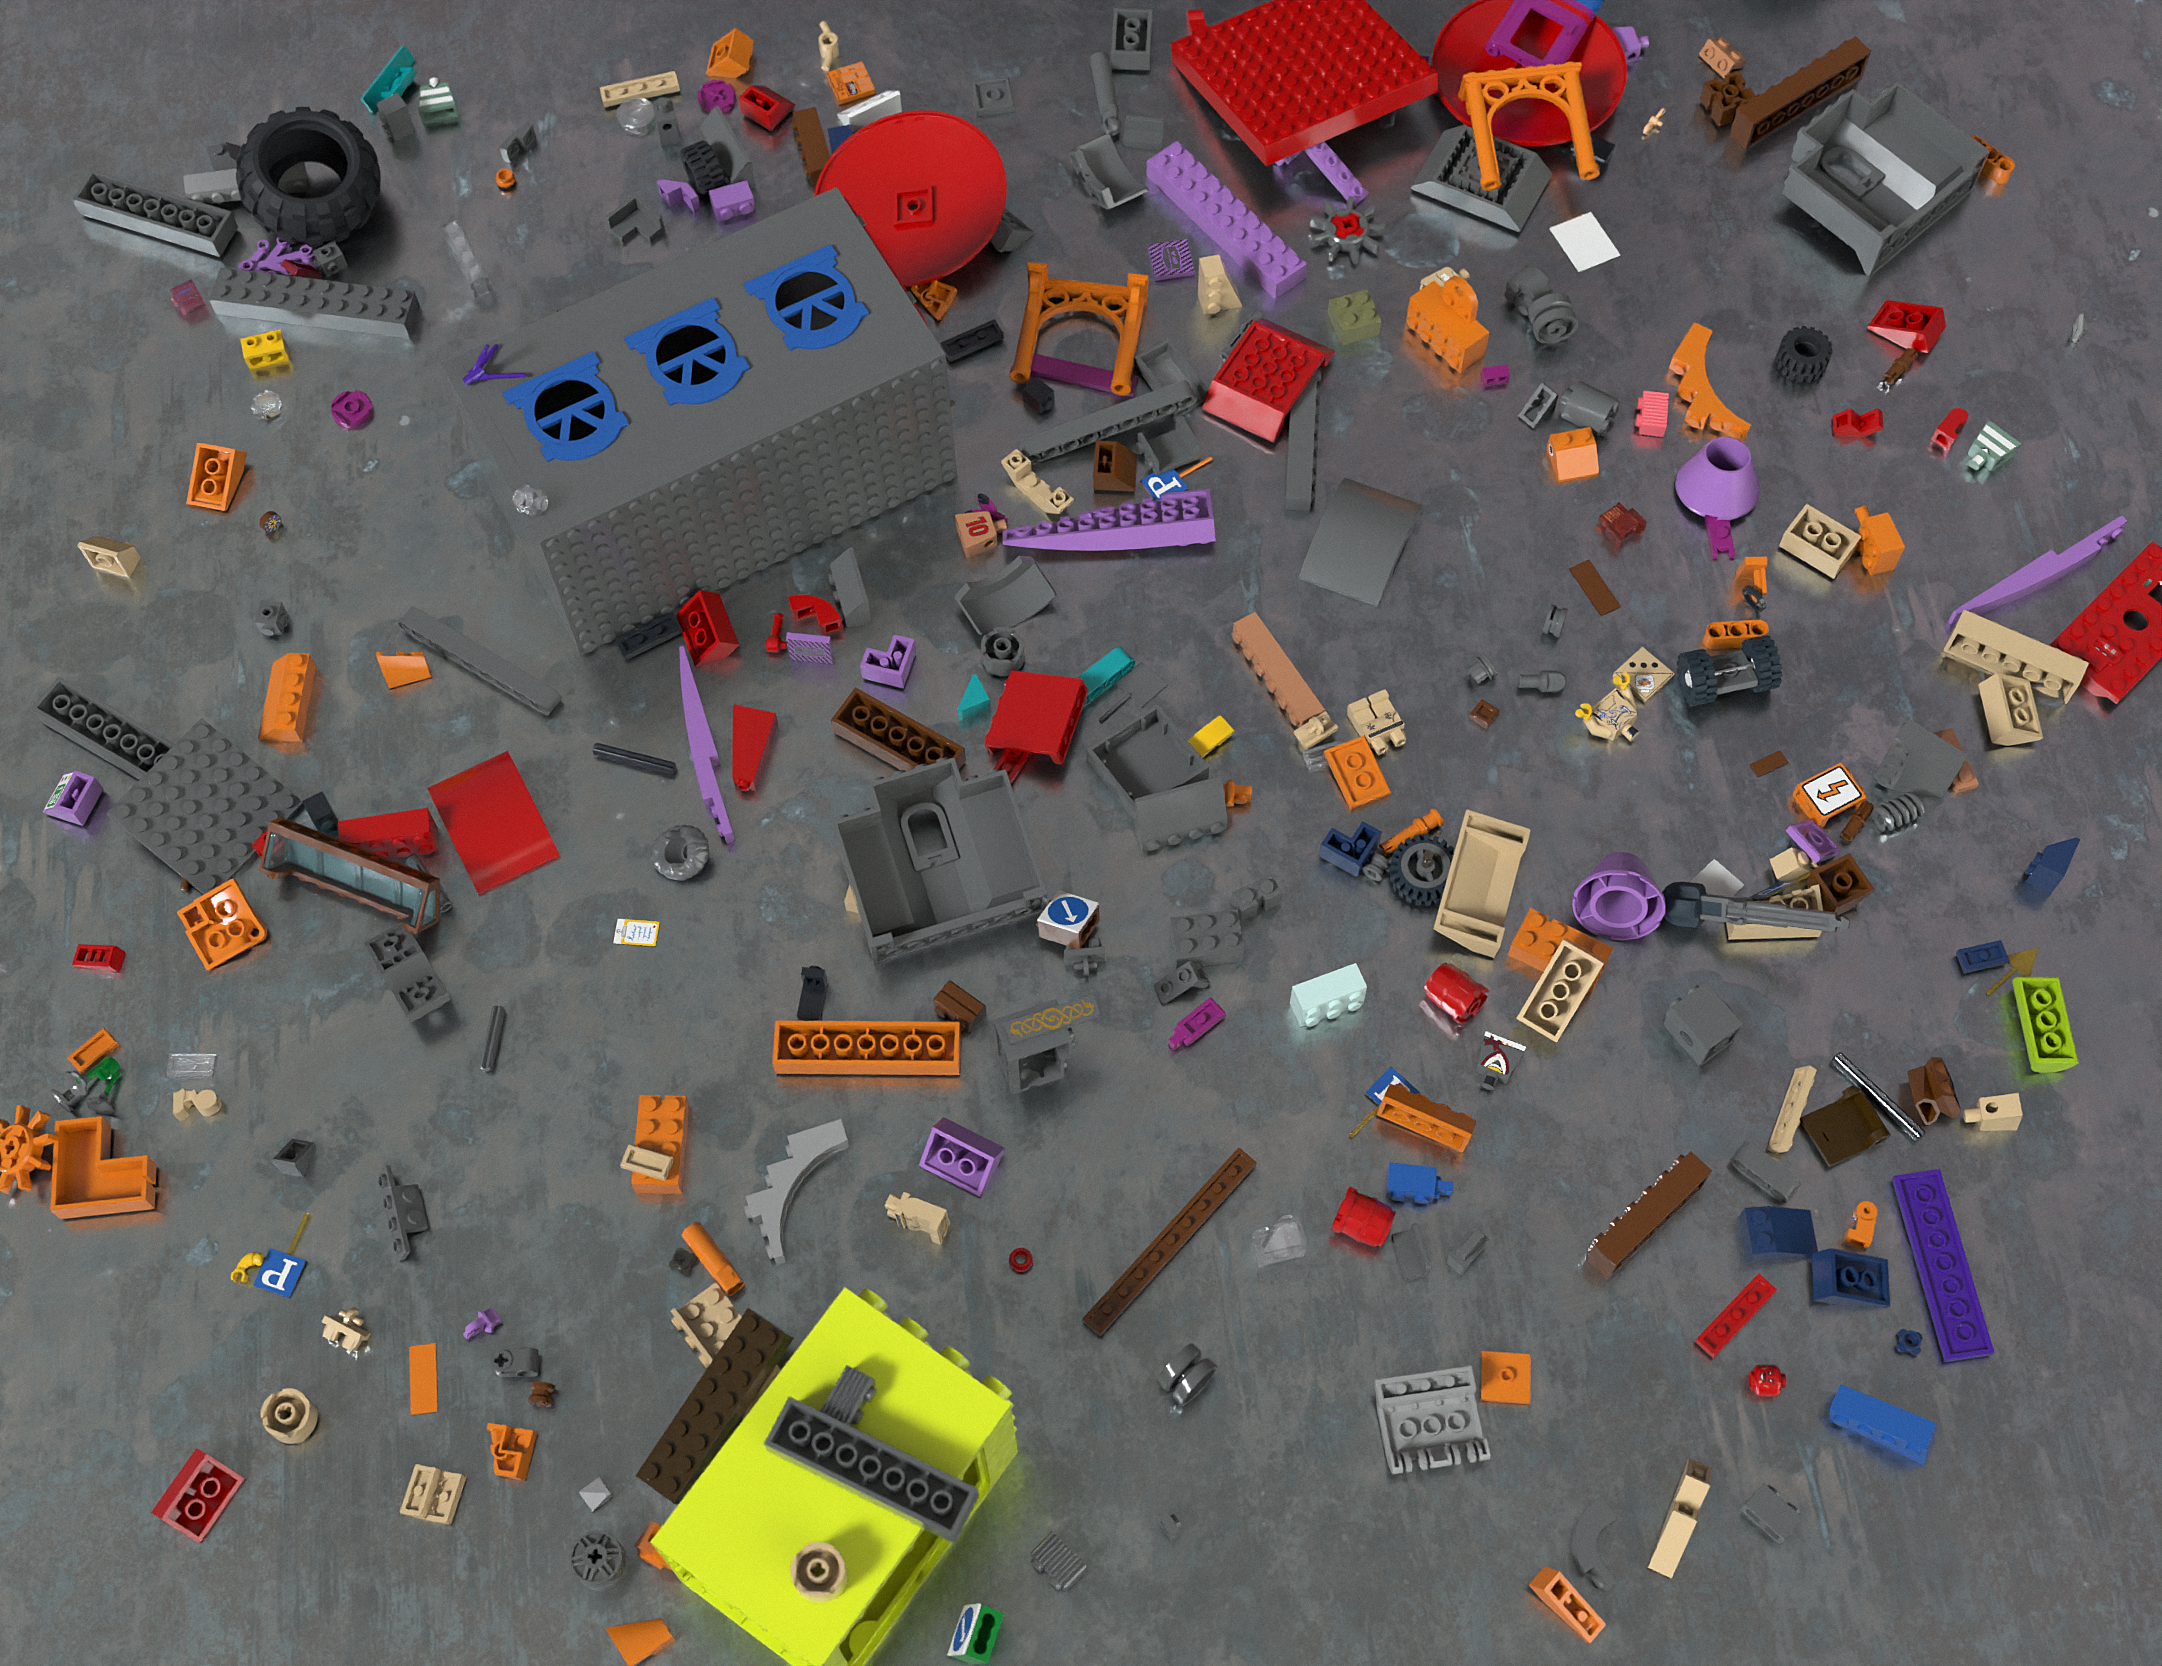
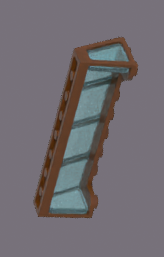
M283 817L269 822L259 871L267 874V877L280 879L292 874L301 881L318 884V887L321 889L336 891L342 897H351L360 904L374 906L380 912L392 913L402 920V926L409 933L416 934L439 923L440 878Z

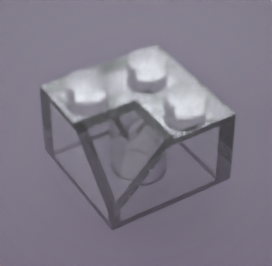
M1282 1216L1279 1218V1221L1275 1222L1272 1229L1261 1228L1256 1230L1251 1236L1258 1268L1305 1256L1307 1240L1300 1216Z

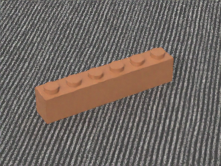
M1256 612L1233 623L1232 637L1237 644L1240 643L1245 657L1248 660H1252L1257 674L1263 676L1266 680L1267 688L1278 697L1279 705L1282 709L1287 710L1294 726L1301 727L1309 722L1310 718L1317 717L1325 712L1324 707Z

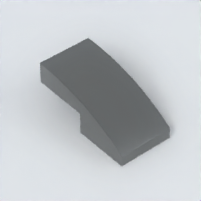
M529 123L519 128L499 147L504 161L510 163L519 149L524 151L529 149L536 139L533 124Z

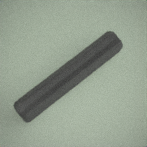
M493 1006L491 1009L480 1062V1068L483 1071L490 1072L494 1067L505 1009L502 1006Z

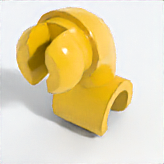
M256 1252L246 1254L238 1263L237 1268L231 1273L232 1281L236 1283L237 1277L242 1274L241 1281L243 1284H246L249 1277L245 1270L250 1266H260L264 1261V1255Z

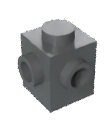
M334 241L312 251L315 256V260H313L315 267L318 271L322 270L326 277L348 267L342 252Z
M261 600L255 620L259 631L265 635H282L283 628L286 627L288 621L285 607L282 602Z

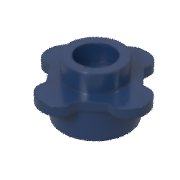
M1899 1330L1897 1350L1901 1353L1905 1351L1911 1352L1915 1356L1920 1354L1921 1349L1919 1346L1921 1345L1922 1335L1912 1330Z

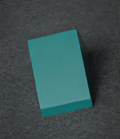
M976 674L972 675L957 709L958 720L961 721L990 710V699Z

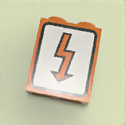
M1841 762L1799 783L1792 794L1809 819H1813L1820 828L1825 826L1830 817L1853 805L1859 808L1867 798L1864 789L1855 782L1851 771L1845 768Z

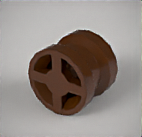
M532 1382V1395L529 1396L528 1403L541 1407H551L553 1403L551 1395L555 1392L556 1386L547 1382Z

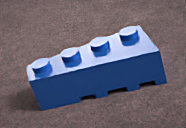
M1840 1384L1829 1410V1418L1835 1424L1848 1427L1925 1466L1936 1439L1937 1423Z

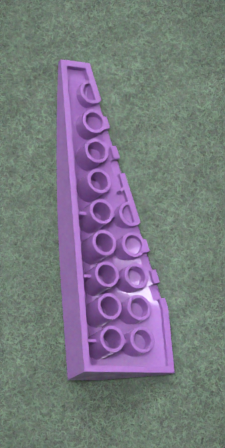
M1210 489L1161 494L1162 499L1152 500L1151 497H1148L1138 504H1132L1130 501L1123 503L1116 509L1113 506L1082 512L1079 513L1077 518L1070 519L1069 516L1060 517L1059 522L1049 523L1047 520L1040 522L1033 528L1030 525L1003 530V545L1055 550L1096 551L1141 549L1173 545L1186 546L1192 543L1207 544L1211 541H1216Z

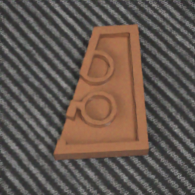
M1953 728L1934 732L1935 735L1963 751ZM1968 759L1965 760L1950 785L1955 793L1975 789L1979 785Z

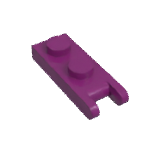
M1705 514L1713 559H1718V552L1729 551L1730 559L1735 558L1730 521L1717 520L1718 517Z

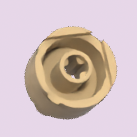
M285 1388L282 1391L271 1394L261 1408V1419L264 1428L274 1438L283 1443H302L312 1433L317 1423L318 1410L315 1405L302 1392L296 1389Z
M814 1542L806 1545L805 1548L795 1555L791 1564L793 1583L801 1596L808 1601L814 1603L829 1602L838 1598L846 1586L848 1571L845 1561L839 1551L828 1543ZM822 1567L825 1574H821L817 1578L814 1573L818 1572L819 1568Z

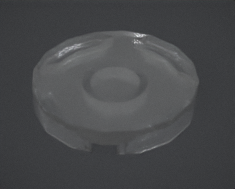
M642 98L629 99L623 102L617 109L618 123L625 131L631 133L643 132V129H649L655 122L653 105L648 100Z

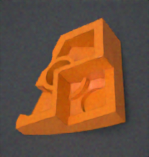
M938 280L911 287L914 295L938 321L946 313L958 292L956 288L938 282Z

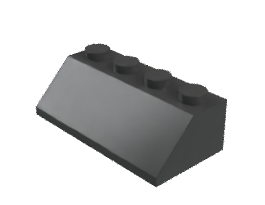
M716 106L699 127L701 134L699 141L705 140L713 149L724 174L725 186L747 180L749 188L755 187L751 160L720 108Z

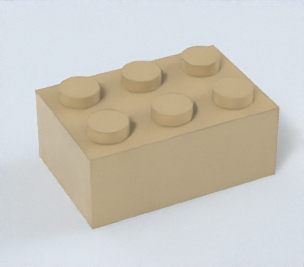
M1806 504L1784 532L1779 546L1834 579L1856 550L1862 536Z

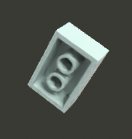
M1355 963L1292 986L1290 1005L1300 1027L1306 1025L1311 1027L1327 1017L1328 1019H1333L1346 1010L1355 1011L1364 1004L1367 985Z

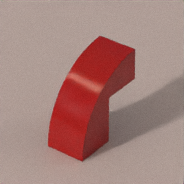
M793 595L788 597L795 621L815 615L823 636L843 630L839 613L827 601L812 595Z

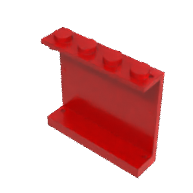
M1011 670L1009 678L1005 681L1002 697L998 700L996 714L992 717L989 733L985 736L986 748L992 756L995 755L998 748L1048 754L1055 764L1063 765L1088 693V688L1081 678Z

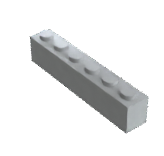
M299 163L290 167L282 175L278 188L287 194L310 191L305 163ZM237 168L183 175L186 197L204 204L240 201L241 198L236 181Z

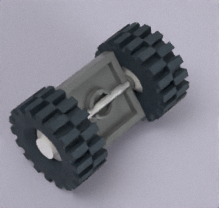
M1768 635L1745 639L1742 642L1743 647H1741V650L1715 656H1709L1707 651L1703 649L1680 653L1677 661V673L1679 675L1677 678L1678 682H1680L1679 687L1683 691L1682 695L1686 698V703L1693 707L1714 702L1718 694L1750 688L1753 692H1762L1780 687L1782 683L1780 677L1783 674L1781 672L1782 664H1780L1781 658L1777 653V646H1774V640H1771V637Z

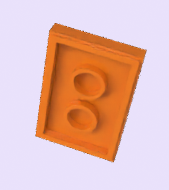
M1365 735L1324 750V755L1350 811L1391 795L1390 788Z

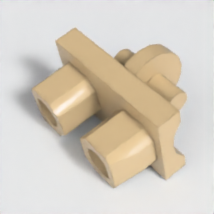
M1325 711L1317 717L1310 718L1309 722L1294 731V735L1301 745L1308 750L1336 732L1339 727L1330 719Z
M355 1307L351 1308L348 1312L342 1309L339 1316L333 1314L331 1317L325 1315L322 1320L326 1324L322 1336L329 1340L337 1341L342 1332L346 1335L342 1347L349 1351H356L363 1340L369 1339L371 1333L358 1327L362 1325L363 1320L358 1317L360 1311Z

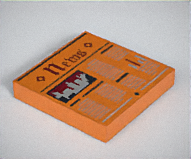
M862 61L826 72L827 79L839 105L876 94Z

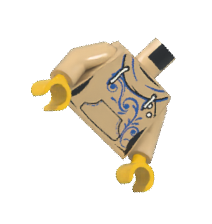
M1624 672L1621 673L1622 682L1619 676L1613 678L1614 684L1620 686V689L1616 687L1593 707L1585 703L1581 704L1583 710H1576L1575 715L1579 718H1584L1583 722L1592 735L1608 738L1611 741L1616 740L1622 734L1629 741L1634 740L1638 736L1639 731L1633 726L1637 718V708L1630 686H1627L1630 676Z

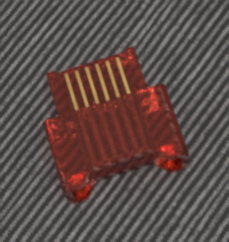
M1620 502L1604 514H1601L1598 522L1605 528L1604 536L1617 549H1620L1622 542L1634 533H1643L1647 525V521L1634 508L1627 510Z

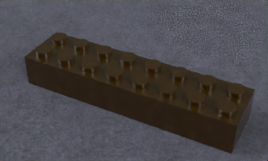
M747 1308L635 1476L673 1504L679 1505L716 1457L794 1338L756 1311Z

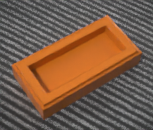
M102 1028L69 1055L67 1059L81 1074L87 1073L119 1047L120 1044L105 1028Z

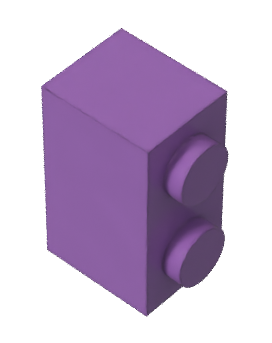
M747 180L709 191L711 204L718 221L756 211Z

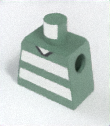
M431 78L429 85L420 88L418 111L423 124L459 118L448 83H441L440 79Z
M1989 420L1968 451V455L1971 457L1969 465L1974 470H1978L1983 466L1987 470L1992 471L2014 457L2021 443Z

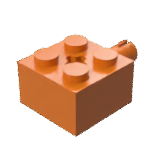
M1867 506L1857 508L1854 514L1861 525L1857 534L1862 537L1856 550L1862 556L1864 567L1868 569L1870 575L1894 570L1905 549V545L1889 513L1871 516Z

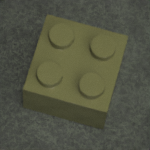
M1368 289L1329 299L1328 316L1341 346L1380 335L1381 319Z

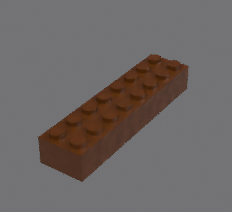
M1856 36L1849 41L1845 40L1836 49L1829 50L1823 57L1816 58L1810 65L1800 68L1795 74L1785 77L1776 86H1771L1763 94L1756 95L1750 102L1740 105L1736 110L1730 136L1745 150L1862 78L1871 50Z

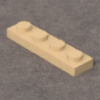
M675 71L599 87L604 107L680 91Z
M1810 1065L1797 1068L1794 1071L1767 1150L1773 1154L1786 1152L1793 1144V1136L1800 1124V1116L1807 1104V1096L1814 1084V1076L1817 1071Z

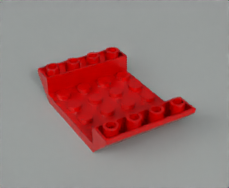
M1267 319L1255 320L1212 380L1202 408L1215 416L1274 443L1284 429L1285 416L1319 366L1326 367L1335 354V350Z

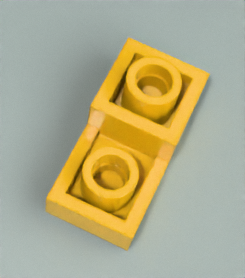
M1220 715L1199 730L1187 742L1193 746L1203 759L1217 745L1220 746L1235 730Z

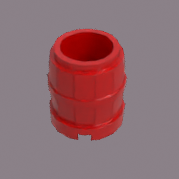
M1451 963L1440 965L1429 977L1424 987L1426 996L1440 1010L1452 1016L1453 1020L1461 1026L1468 1023L1466 1018L1469 1015L1473 1018L1477 1015L1488 998L1485 992H1489V989L1481 983L1478 984L1468 973Z
M1349 1186L1345 1193V1199H1343L1337 1211L1331 1230L1336 1233L1342 1232L1355 1239L1356 1242H1362L1373 1247H1381L1396 1212L1392 1210V1207L1378 1201L1377 1198L1358 1193L1357 1189Z

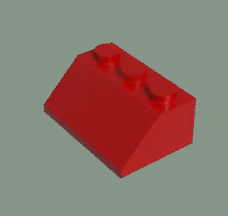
M699 590L676 614L695 667L726 658L739 646L719 593Z
M196 1448L151 1513L200 1543L245 1478Z

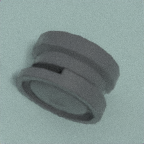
M1551 604L1542 633H1552L1554 637L1559 638L1568 609H1559L1556 605Z

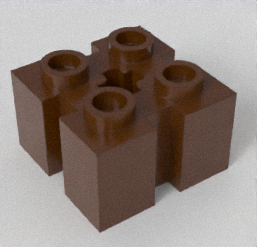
M1739 71L1725 75L1723 81H1719L1716 78L1705 82L1703 85L1700 100L1707 110H1712L1711 116L1718 127L1732 122L1733 117L1736 116L1737 108L1742 104L1750 102L1755 97L1751 88L1745 89L1746 81Z

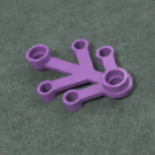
M277 237L276 241L278 244L266 260L260 261L263 255L271 250L269 242L261 240L257 243L258 250L250 260L241 262L238 270L271 274L279 272L283 275L295 276L281 266L283 259L291 261L301 259L304 263H312L315 260L312 251L315 249L308 247V245H303L300 251L280 256L284 249L290 246V243H281L282 240ZM270 268L272 270L265 272L261 269Z

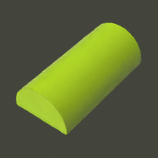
M2015 977L2012 984L2031 1069L2035 1072L2049 1073L2066 1070L2077 1065L2078 1058L2059 977Z

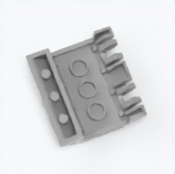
M1472 1366L1375 1380L1377 1413L1386 1458L1392 1474L1403 1473L1402 1464L1406 1472H1411L1413 1467L1412 1460L1414 1459L1418 1460L1421 1470L1427 1469V1461L1430 1468L1452 1465V1459L1455 1465L1461 1464L1460 1452H1466L1470 1462H1476V1455L1479 1461L1490 1459L1487 1438H1483L1474 1396L1476 1385Z

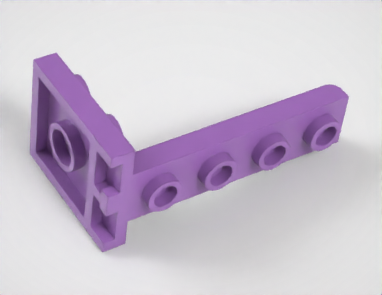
M1324 141L1304 150L1346 200H1348L1349 196L1354 197V207L1369 194ZM1302 151L1295 153L1289 157H1286L1282 160H1279L1275 163L1278 166L1282 165L1284 162L1286 164H1289Z

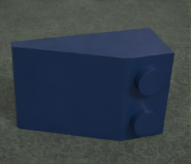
M1761 1206L1744 1208L1739 1215L1747 1262L1812 1258V1253L1818 1252L1810 1210Z
M1833 1248L1812 1253L1814 1301L1834 1305L1890 1307L1888 1259Z

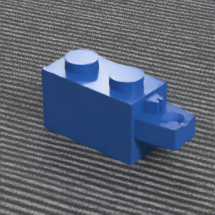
M1389 1162L1385 1197H1391L1395 1201L1411 1199L1416 1203L1426 1204L1433 1202L1434 1198H1440V1195L1451 1196L1453 1193V1182L1443 1181L1440 1176H1436L1437 1167Z

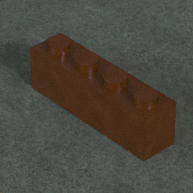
M816 107L794 111V120H791L793 132L798 134L795 135L797 147L802 148V150H799L801 161L806 162V165H804L805 175L810 177L812 184H816L825 164L830 158Z

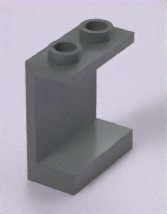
M1183 416L1175 419L1176 430L1153 439L1146 440L1142 432L1138 433L1137 450L1140 455H1144L1148 469L1152 468L1155 475L1201 458V445Z

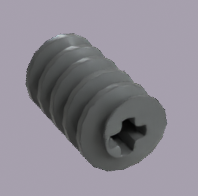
M1911 792L1898 796L1896 799H1891L1889 802L1882 803L1881 806H1876L1872 810L1873 820L1881 832L1885 831V827L1891 831L1894 830V825L1900 827L1902 822L1907 824L1910 819L1916 820L1917 815L1922 817L1925 814L1921 800Z

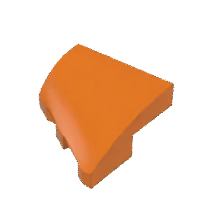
M383 651L376 652L377 660L389 689L431 677L429 665L423 652H396L395 656H383Z
M488 1423L487 1431L491 1432L493 1445H490V1449L494 1455L493 1466L495 1475L526 1481L538 1432Z
M661 1618L612 1626L606 1629L628 1666H636L651 1654L655 1655L675 1640Z

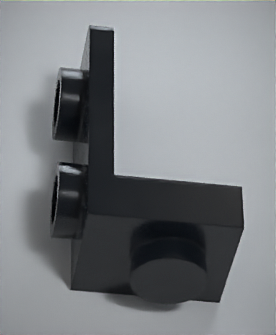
M818 966L802 967L801 978L803 986L797 1019L819 1021L827 985L826 972Z

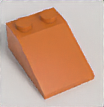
M197 443L186 504L227 511L243 475L247 452Z

